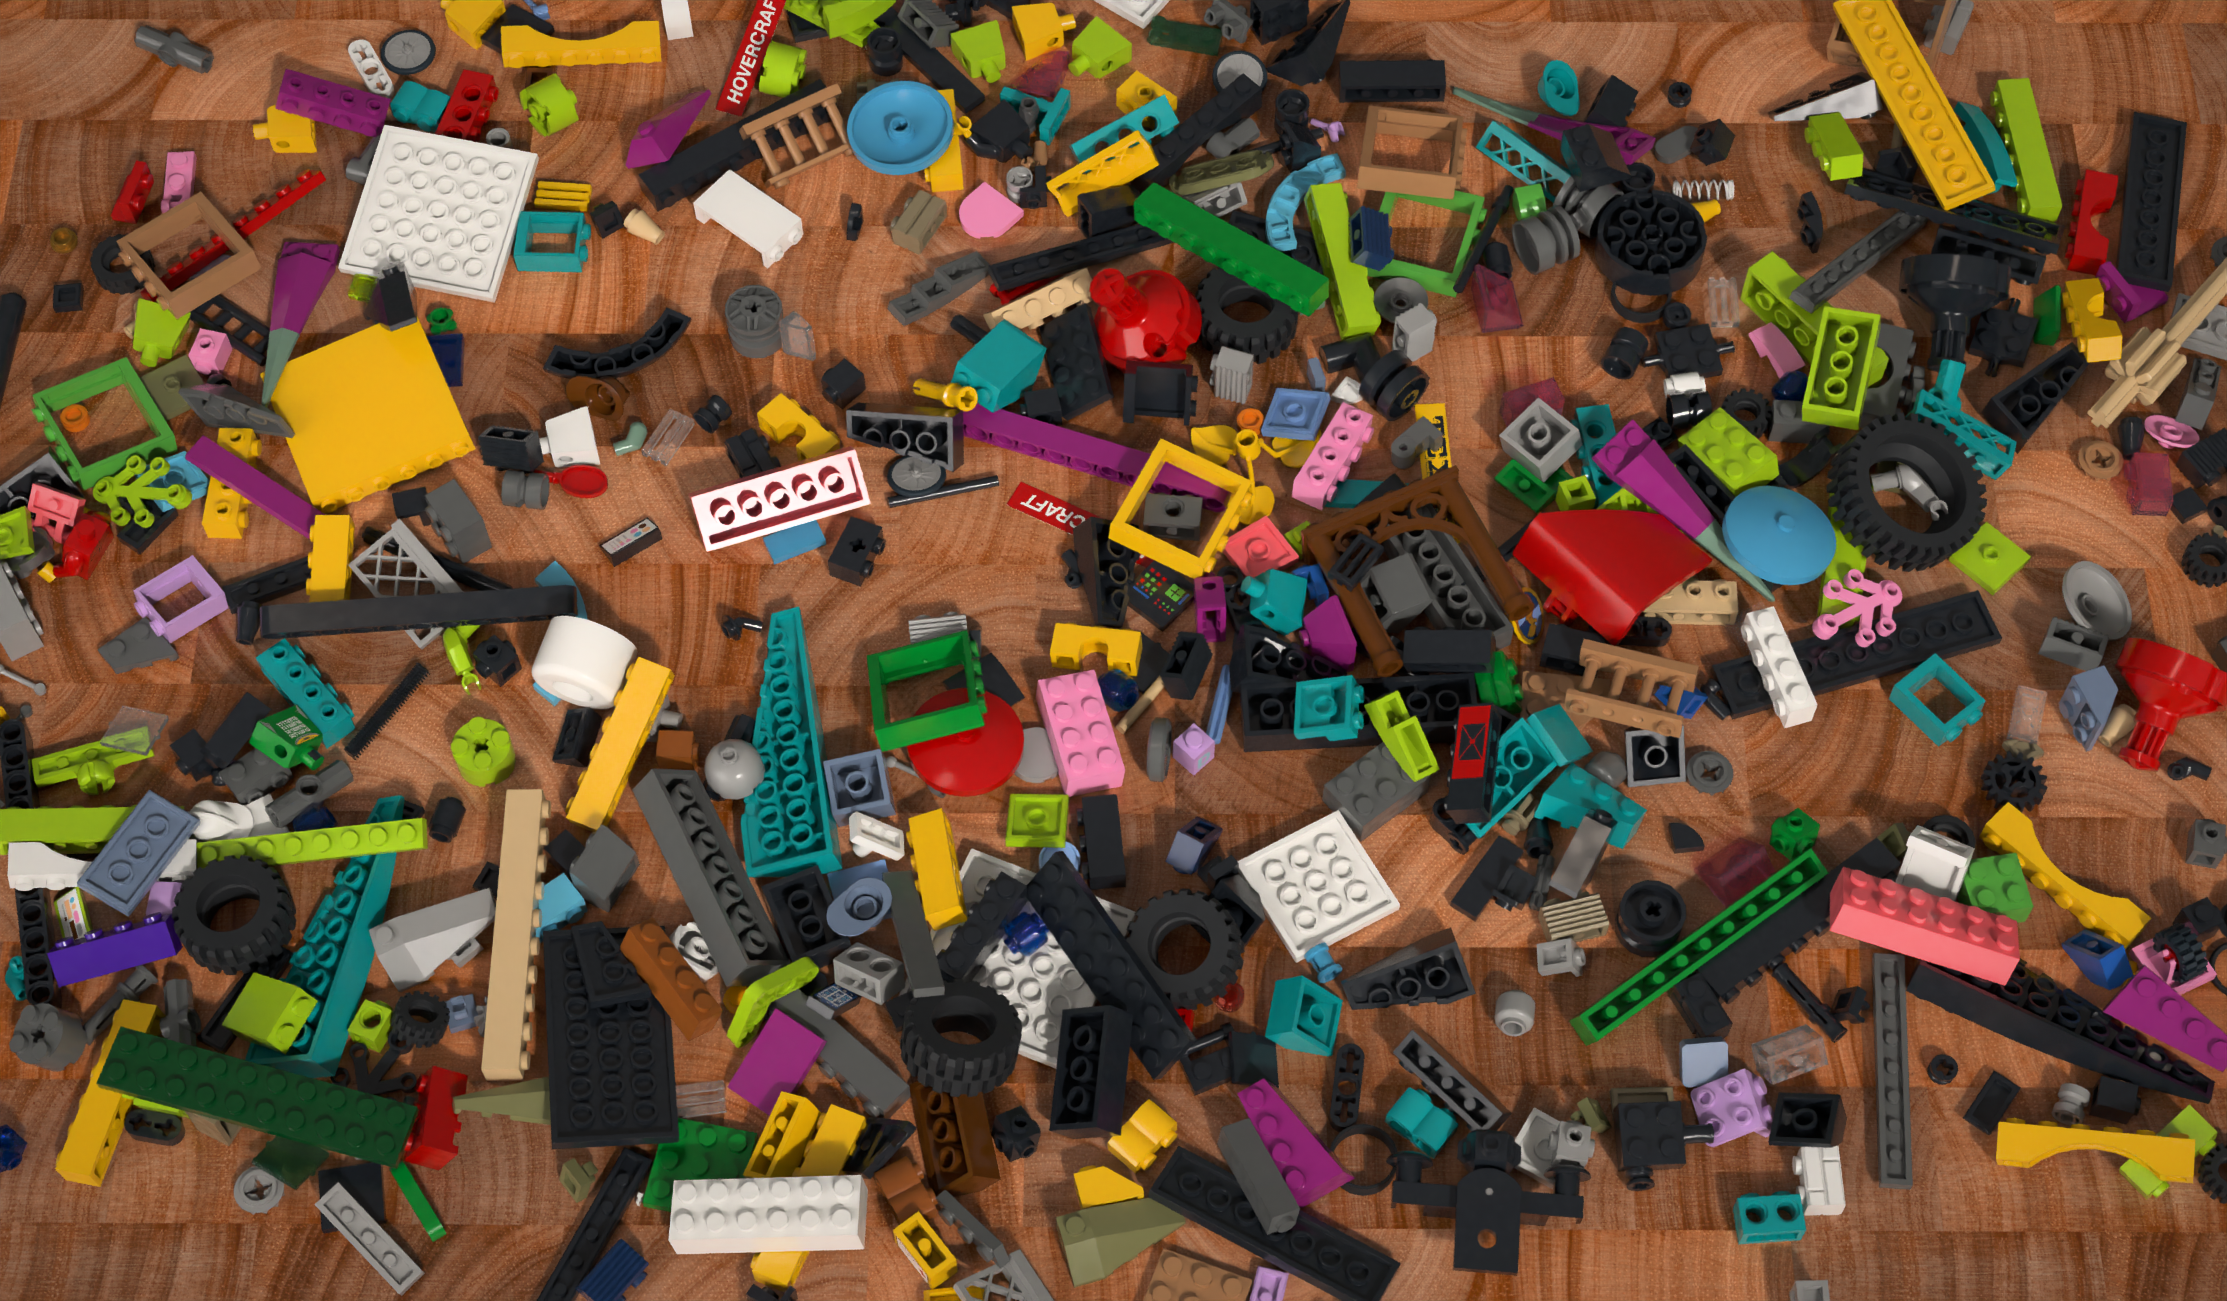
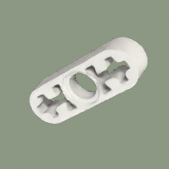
M366 40L352 42L348 47L350 59L369 93L392 99L395 94L392 81L371 44ZM362 51L366 55V59L362 60L358 52ZM370 67L378 68V71L374 74H365V71ZM380 82L385 90L381 91L376 83Z

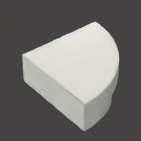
M1346 376L1332 393L1331 400L1340 404L1343 402L1353 404L1362 401L1363 398L1359 395L1361 384Z

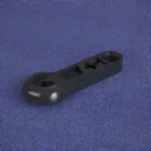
M1227 565L1218 571L1217 576L1223 578L1226 575H1233L1237 578L1234 584H1225L1223 582L1226 610L1235 631L1232 650L1234 651L1239 631L1243 624L1267 628L1262 624L1261 620L1254 617L1249 611L1251 596L1241 591V584L1244 580L1241 570L1236 566ZM1236 592L1239 601L1243 603L1241 606L1234 602V593Z

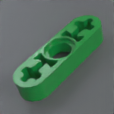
M403 1160L399 1162L397 1169L390 1167L391 1174L432 1242L446 1235L447 1233Z

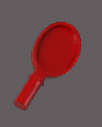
M573 465L564 469L561 473L537 469L534 471V473L547 474L550 483H553V485L559 484L567 494L578 498H595L604 494L608 488V479L605 473L590 465Z

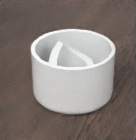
M557 616L550 621L532 666V677L541 688L564 701L586 708L609 709L614 707V700L618 691L624 689L627 682L626 673L629 666L634 663L638 651L631 641L606 626L578 617Z

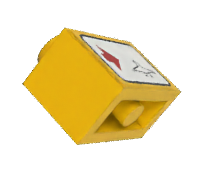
M919 1211L893 1229L895 1243L931 1289H935L958 1272L956 1258Z

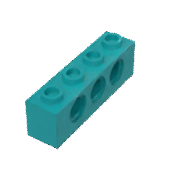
M1164 94L1069 145V148L1077 163L1080 164L1096 154L1095 146L1098 142H1104L1109 147L1120 141L1118 135L1122 129L1129 130L1131 134L1139 130L1147 141L1152 144L1151 138L1160 134L1161 138L1167 136L1175 130L1174 126L1179 121ZM1146 116L1153 118L1155 121V128L1151 132L1145 131L1142 127V120ZM1139 141L1130 145L1128 148H1133L1134 146L1140 144ZM1110 157V158L1106 159L1105 161H1110V160H1112V159L1115 158V157ZM1087 170L1083 174L1091 172L1092 170Z
M1609 404L1576 408L1574 419L1570 420V423L1579 429L1582 446L1576 451L1577 459H1582L1581 476L1586 475L1596 497L1594 509H1597L1623 488L1611 480L1591 459L1616 434Z

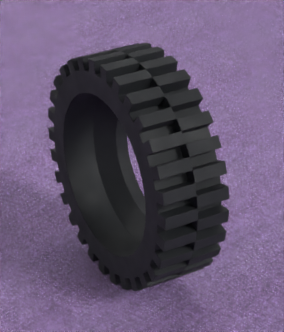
M1904 412L1896 413L1892 417L1890 414L1883 415L1879 420L1877 418L1856 433L1836 452L1838 455L1832 459L1830 464L1833 468L1828 471L1827 478L1832 481L1826 485L1827 493L1835 494L1828 499L1829 507L1838 508V511L1832 515L1835 522L1843 520L1845 525L1840 528V531L1843 535L1850 532L1854 537L1849 543L1854 548L1859 544L1864 546L1861 554L1866 558L1875 554V563L1882 565L1889 561V569L1896 570L1902 566L1903 572H1910L1914 568H1916V571H1923L1927 567L1932 568L1965 546L1974 538L1973 535L1979 531L1981 527L1979 523L1984 520L1986 514L1981 510L1987 506V499L1980 497L1987 492L1986 485L1978 484L1977 482L1983 477L1981 469L1973 470L1972 466L1977 463L1974 455L1969 458L1966 457L1964 452L1969 449L1966 444L1963 443L1958 447L1954 442L1958 436L1954 432L1946 436L1943 433L1946 426L1938 423L1936 426L1931 427L1932 419L1926 416L1918 422V414L1910 413L1907 417L1904 416ZM1881 461H1896L1908 465L1922 476L1938 499L1947 504L1948 514H1945L1941 509L1936 510L1935 512L1939 515V520H1933L1930 527L1924 533L1911 531L1899 525L1885 513L1877 502L1870 484L1869 468Z

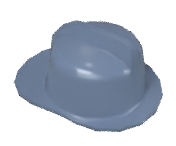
M867 877L859 879L830 904L826 914L828 925L834 932L849 937L860 935L881 923L891 907L892 894L890 888L878 878Z

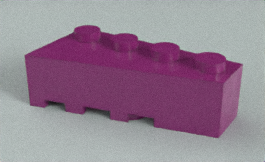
M2145 964L2139 968L2103 1008V1012L2221 1072L2227 1068V1033Z
M1263 1078L1237 1093L1248 1117L1300 1208L1307 1206L1355 1178L1338 1160L1331 1149L1319 1138L1313 1128L1300 1116V1113L1276 1085Z

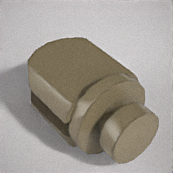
M1530 792L1504 815L1505 821L1502 827L1507 833L1517 835L1519 831H1525L1528 828L1529 822L1534 817L1540 803L1538 799L1533 800L1534 796Z

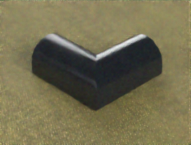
M1370 332L1319 346V355L1328 374L1354 367L1361 383L1372 366L1381 359Z

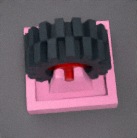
M2176 923L2156 933L2153 939L2132 948L2129 952L2133 961L2137 962L2138 968L2145 964L2180 995L2213 980L2217 975L2205 958L2207 955L2201 949L2203 947L2202 943H2198L2196 940L2198 936L2195 933L2191 934V928L2185 927L2183 923Z

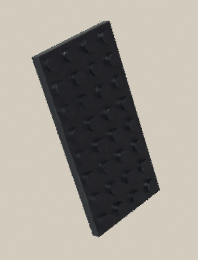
M660 926L665 932V926ZM631 927L607 929L618 945L621 946L628 929ZM571 930L543 931L552 1149L678 1143L679 1127L671 1017L652 992L649 998L590 1009Z

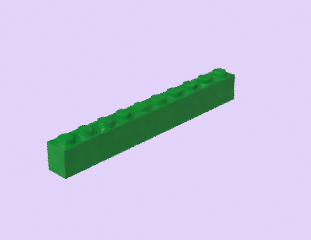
M1811 848L1802 852L1570 1019V1024L1586 1046L1599 1041L1829 872Z

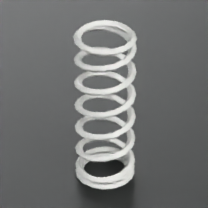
M1713 179L1709 186L1706 180L1701 181L1700 186L1696 180H1693L1691 185H1689L1687 180H1684L1681 187L1677 180L1673 182L1672 194L1678 196L1679 191V197L1681 198L1683 187L1686 183L1689 201H1691L1694 182L1697 186L1699 201L1701 200L1703 183L1706 185L1707 200H1710L1713 182L1716 188L1717 200H1719L1722 182L1725 186L1726 200L1729 201L1734 198V182L1732 179H1728L1727 182L1722 179L1719 185Z

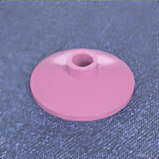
M2153 415L2147 417L2144 422L2146 431L2165 448H2189L2200 440L2199 434L2191 426L2176 422L2175 418Z

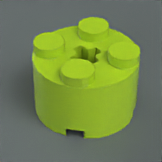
M772 41L764 58L762 66L764 67L763 76H760L759 92L784 98L800 89L798 85L799 79L803 80L806 72L807 50Z
M556 73L537 81L520 92V101L523 109H529L532 115L528 120L535 130L544 137L553 135L579 120L574 106L577 103V98L571 89L566 90Z
M474 717L456 732L451 743V750L461 776L468 783L485 787V784L495 782L496 785L510 776L515 767V750L509 733L503 725L494 720Z

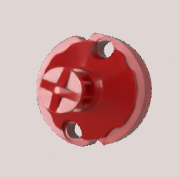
M1114 268L1104 269L1093 278L1089 292L1091 298L1100 305L1094 322L1104 358L1119 372L1125 375L1127 360L1181 364L1186 359V349L1190 344L1196 343L1199 338L1202 314L1196 297L1179 279L1170 273L1160 270H1144L1125 277L1119 270Z
M2127 638L2115 668L2120 672L2140 704L2133 719L2136 725L2126 747H2121L2118 757L2134 769L2158 772L2161 765L2158 759L2168 736L2174 735L2181 719L2206 715L2217 711H2226L2227 672L2217 669L2213 664L2173 647L2141 638Z

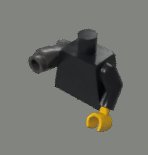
M1025 97L1022 99L1019 113H1017L1004 99L973 125L967 116L960 117L959 122L964 128L956 122L954 124V133L956 135H964V141L978 157L996 159L1001 163H1006L1015 155L1021 160L1023 158L1027 160V156L1031 157L1033 153V148L1028 144L1030 142V134L1037 127L1036 119L1040 108L1033 97Z

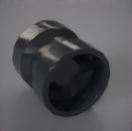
M712 395L706 401V406L704 408L700 407L693 414V417L703 430L711 434L719 428L721 421H726L732 415V410L721 397Z

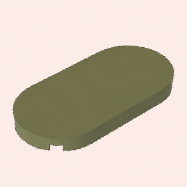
M1262 150L1246 151L1185 167L1181 170V175L1176 177V174L1171 176L1169 184L1174 194H1194L1259 177L1273 168L1274 160L1269 151H1266L1265 154H1263Z

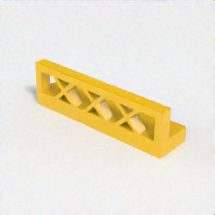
M1137 130L1046 184L1048 189L1058 199L1063 213L1069 217L1078 212V195L1123 186L1159 165V162L1151 144ZM1139 141L1140 144L1134 146L1133 148H1128L1130 145ZM1110 157H1115V158H1113V159L1110 160V161H1105L1106 159H1108V158H1110ZM1087 170H1092L1091 172H1089V173H1087V174H1082V173H1084V172L1087 171ZM1065 183H1069L1067 186L1061 188L1060 190L1058 189L1059 186Z

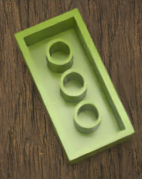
M1824 306L1802 405V421L1859 430L1880 333V314Z

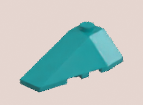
M1523 717L1500 736L1491 822L1466 824L1478 839L1558 765Z

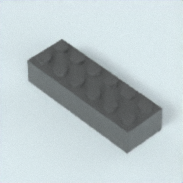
M1431 503L1421 506L1417 510V513L1423 517L1433 518L1437 514ZM1410 509L1396 514L1398 516L1407 515L1408 519H1411ZM1413 530L1395 535L1380 544L1384 546V552L1389 560L1406 553H1412L1435 599L1423 610L1435 630H1442L1444 627H1456L1460 630L1485 627L1488 630H1492L1495 636L1496 651L1511 645L1514 627L1453 536L1435 530Z

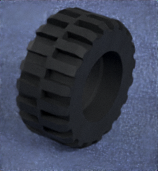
M1220 267L1218 270L1214 268L1209 271L1207 277L1203 278L1199 283L1198 291L1195 293L1202 314V325L1198 339L1202 340V345L1206 350H1213V355H1219L1221 347L1225 346L1254 354L1253 361L1261 364L1266 362L1268 357L1271 359L1276 358L1280 355V350L1284 351L1290 346L1291 340L1295 337L1298 324V312L1290 306L1271 298L1267 293L1248 285L1240 278L1226 273ZM1247 301L1263 306L1270 314L1259 321L1245 323L1231 319L1223 310L1233 303Z
M235 855L225 856L222 861L214 859L208 862L209 865L207 867L196 869L193 872L194 876L191 879L187 878L181 885L183 891L176 894L174 899L176 906L172 909L175 932L190 957H193L195 962L201 967H207L210 972L219 974L223 970L226 975H237V971L241 970L244 974L253 972L252 966L257 964L262 968L269 964L268 959L272 956L277 958L283 952L281 946L283 944L287 945L292 938L289 930L293 931L296 926V918L294 916L296 914V907L279 873L273 867H269L267 862L261 859H256L254 862L252 856L241 855L240 859H236ZM243 898L260 901L257 912L244 926L227 932L210 929L214 915L227 903Z
M1180 888L1179 894H1175L1172 889L1164 891L1163 898L1158 900L1153 896L1147 900L1150 905L1145 910L1139 907L1134 913L1138 919L1135 923L1129 922L1126 930L1130 933V936L1125 939L1175 1009L1178 1010L1182 1006L1187 1010H1197V1004L1200 1003L1207 1007L1213 1004L1211 998L1216 995L1222 998L1228 993L1225 987L1229 983L1234 985L1238 979L1235 973L1237 969L1241 970L1244 960L1241 957V953L1245 952L1244 942L1240 938L1242 935L1241 931L1223 905L1215 898L1211 899L1206 893L1199 890L1196 893H1192L1190 889ZM1192 924L1204 928L1210 936L1211 944L1208 956L1201 966L1183 975H1173L1164 971L1158 962V951L1165 936L1173 929L1182 925Z
M954 979L951 983H947L946 980L943 981L945 986L944 995L913 997L910 1005L906 1008L900 1049L901 1058L904 1064L907 1065V1070L913 1077L918 1076L919 1083L925 1087L928 1085L933 1087V1091L940 1094L948 1092L953 1097H959L960 1094H967V1097L977 1096L978 1092L981 1091L983 1094L994 1090L995 1086L999 1087L1007 1081V1077L1015 1069L1022 1036V1023L1018 1017L1017 1010L1013 1005H1009L1010 1001L1003 994L998 995L996 989L990 986H980V982L971 980V983L963 982V979ZM951 1031L964 1032L977 1037L982 1042L959 1044L947 1040L940 1034Z

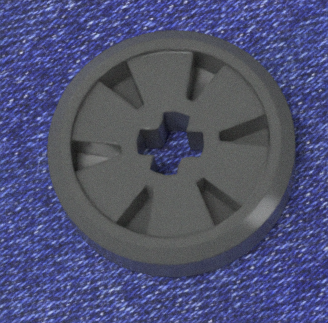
M1155 717L1150 726L1147 748V777L1151 782H1163L1168 775L1172 741V725L1168 718Z

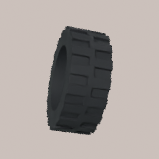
M116 234V236L107 237L106 240L98 244L96 249L94 248L93 255L90 258L91 268L99 285L101 284L104 290H108L113 294H131L138 289L144 288L143 283L145 282H139L131 269L123 273H114L110 270V263L119 257L118 253L121 252L116 241L126 236ZM148 250L139 255L155 273V262L151 251Z

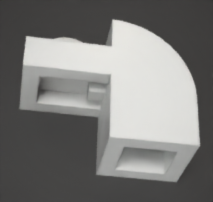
M661 0L668 40L694 37L688 0Z

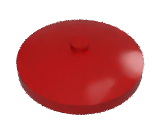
M967 688L952 689L933 696L920 706L913 717L969 703ZM987 691L981 695H984L988 708V713L983 714L985 726L908 745V758L919 778L937 791L961 797L982 795L997 789L1007 782L1016 772L1022 760L1024 732L1016 712L1000 697Z

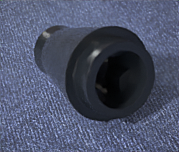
M2126 417L2120 420V425L2117 427L2123 459L2129 461L2138 460L2146 430L2145 425H2143L2141 418Z
M242 601L241 607L237 608V636L235 640L237 643L253 645L254 638L260 628V607L263 606L262 604L253 601Z
M1545 816L1543 820L1535 817L1532 818L1524 842V849L1527 851L1528 856L1539 859V856L1542 854L1550 855L1554 847L1548 826V817Z

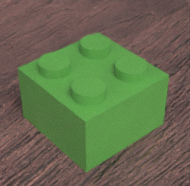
M2017 853L1971 859L1957 896L1958 903L1976 906L1993 914L2005 915L2016 920L2017 923L2025 922L2034 906Z

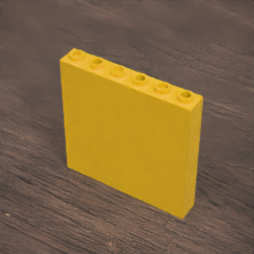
M418 316L416 323L392 332L382 328L380 323L288 361L270 400L275 413L281 416L295 433L293 438H285L313 506L324 514L332 513L351 502L360 501L365 496L377 491L386 490L393 484L411 479L421 472L437 468L442 463L456 457H463L468 452L476 449ZM262 372L260 376L264 383L265 372Z

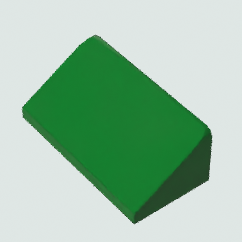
M2055 285L2040 294L2033 301V318L2038 319L2033 336L2035 344L2054 346L2061 332V288L2059 285Z

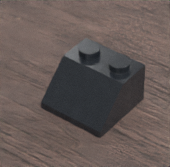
M1590 124L1563 131L1560 151L1579 192L1631 178V174L1612 133Z

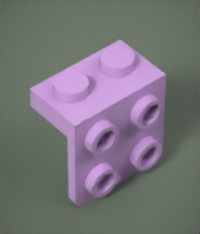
M1744 1068L1691 1091V1099L1699 1124L1712 1123L1714 1142L1711 1144L1706 1143V1145L1716 1147L1751 1132H1756L1765 1138L1770 1135L1774 1111L1770 1105H1767L1764 1095L1767 1094V1088L1760 1076Z

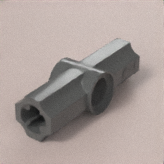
M148 25L140 26L136 32L134 40L136 46L158 55L165 64L171 67H176L180 64L201 74L204 72L208 73L212 68L214 59L212 52L191 44L185 36L178 32H172L169 35Z
M336 760L314 775L301 776L295 784L296 787L265 806V811L271 822L276 827L282 828L305 812L313 813L320 810L325 799L354 781L353 774L342 760Z
M187 979L169 980L166 982V986L163 987L165 1016L160 1019L162 1035L165 1039L197 1047L196 1034L201 1031V1020L193 1005L192 983Z

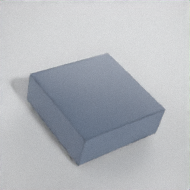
M1317 357L1308 359L1306 375L1312 391L1325 392L1326 378Z

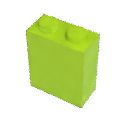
M253 973L222 1023V1026L242 1040L286 1054L318 1001L296 985Z

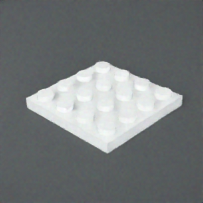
M1339 810L1237 861L1239 863V874L1259 893L1265 915L1296 963L1305 959L1304 955L1316 945L1326 943L1330 946L1400 908V903Z

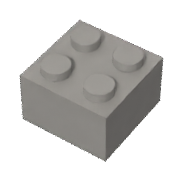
M1539 397L1499 435L1503 451L1543 483L1582 446L1579 429Z

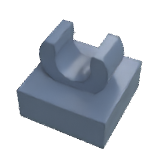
M473 994L460 995L445 1001V1008H449L450 1011L448 1025L451 1034L476 1027L474 1017L479 1014L476 1011L477 1006Z

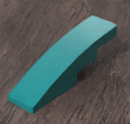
M1958 101L1953 111L1966 123L1964 130L1992 180L1998 184L2016 187L2018 182L2011 159L1991 121L1978 106Z

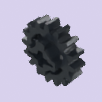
M2007 751L2004 759L1997 754L1993 762L1988 761L1981 775V779L1984 781L1981 790L1989 791L1985 799H1994L1996 801L1994 808L1996 809L2009 802L2021 813L2024 807L2031 812L2035 804L2039 805L2048 788L2044 785L2047 776L2039 775L2043 767L2041 765L2034 767L2032 765L2034 758L2031 757L2026 761L2023 759V753L2019 752L2017 757H2013L2012 753ZM2017 779H2019V781L2016 782V784L2014 783L2011 787L2009 786L2012 782H2015Z

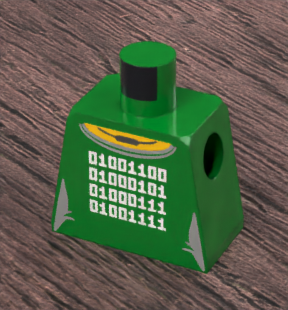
M298 705L257 722L249 743L282 767L289 769L303 762L313 771L324 762V757L318 752L323 740V734Z

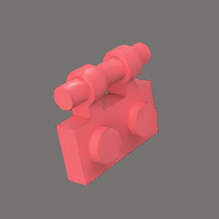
M33 483L27 507L30 512L36 513L35 519L31 518L32 531L35 532L33 527L42 528L49 537L54 538L55 542L64 545L71 533L70 526L74 527L83 514L86 499L41 483ZM49 518L57 521L56 527L50 524Z

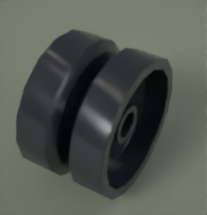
M1393 350L1379 359L1368 371L1359 387V395L1371 406H1377L1376 410L1387 421H1395L1403 417L1418 403L1429 385L1430 377L1418 365H1412L1410 358L1401 350Z
M1645 880L1633 884L1624 893L1615 918V933L1620 943L1629 952L1640 957L1655 958L1677 943L1686 920V905L1681 895L1672 886L1661 881Z

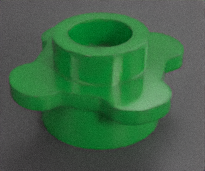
M440 307L427 315V321L431 323L430 331L433 335L437 336L441 332L454 331L457 328V323L452 318L453 311L451 309Z

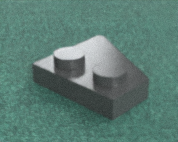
M146 617L98 649L100 656L116 674L128 672L137 667L153 666L152 662L169 658L170 661H175L179 656L162 635L158 637L150 626V621Z

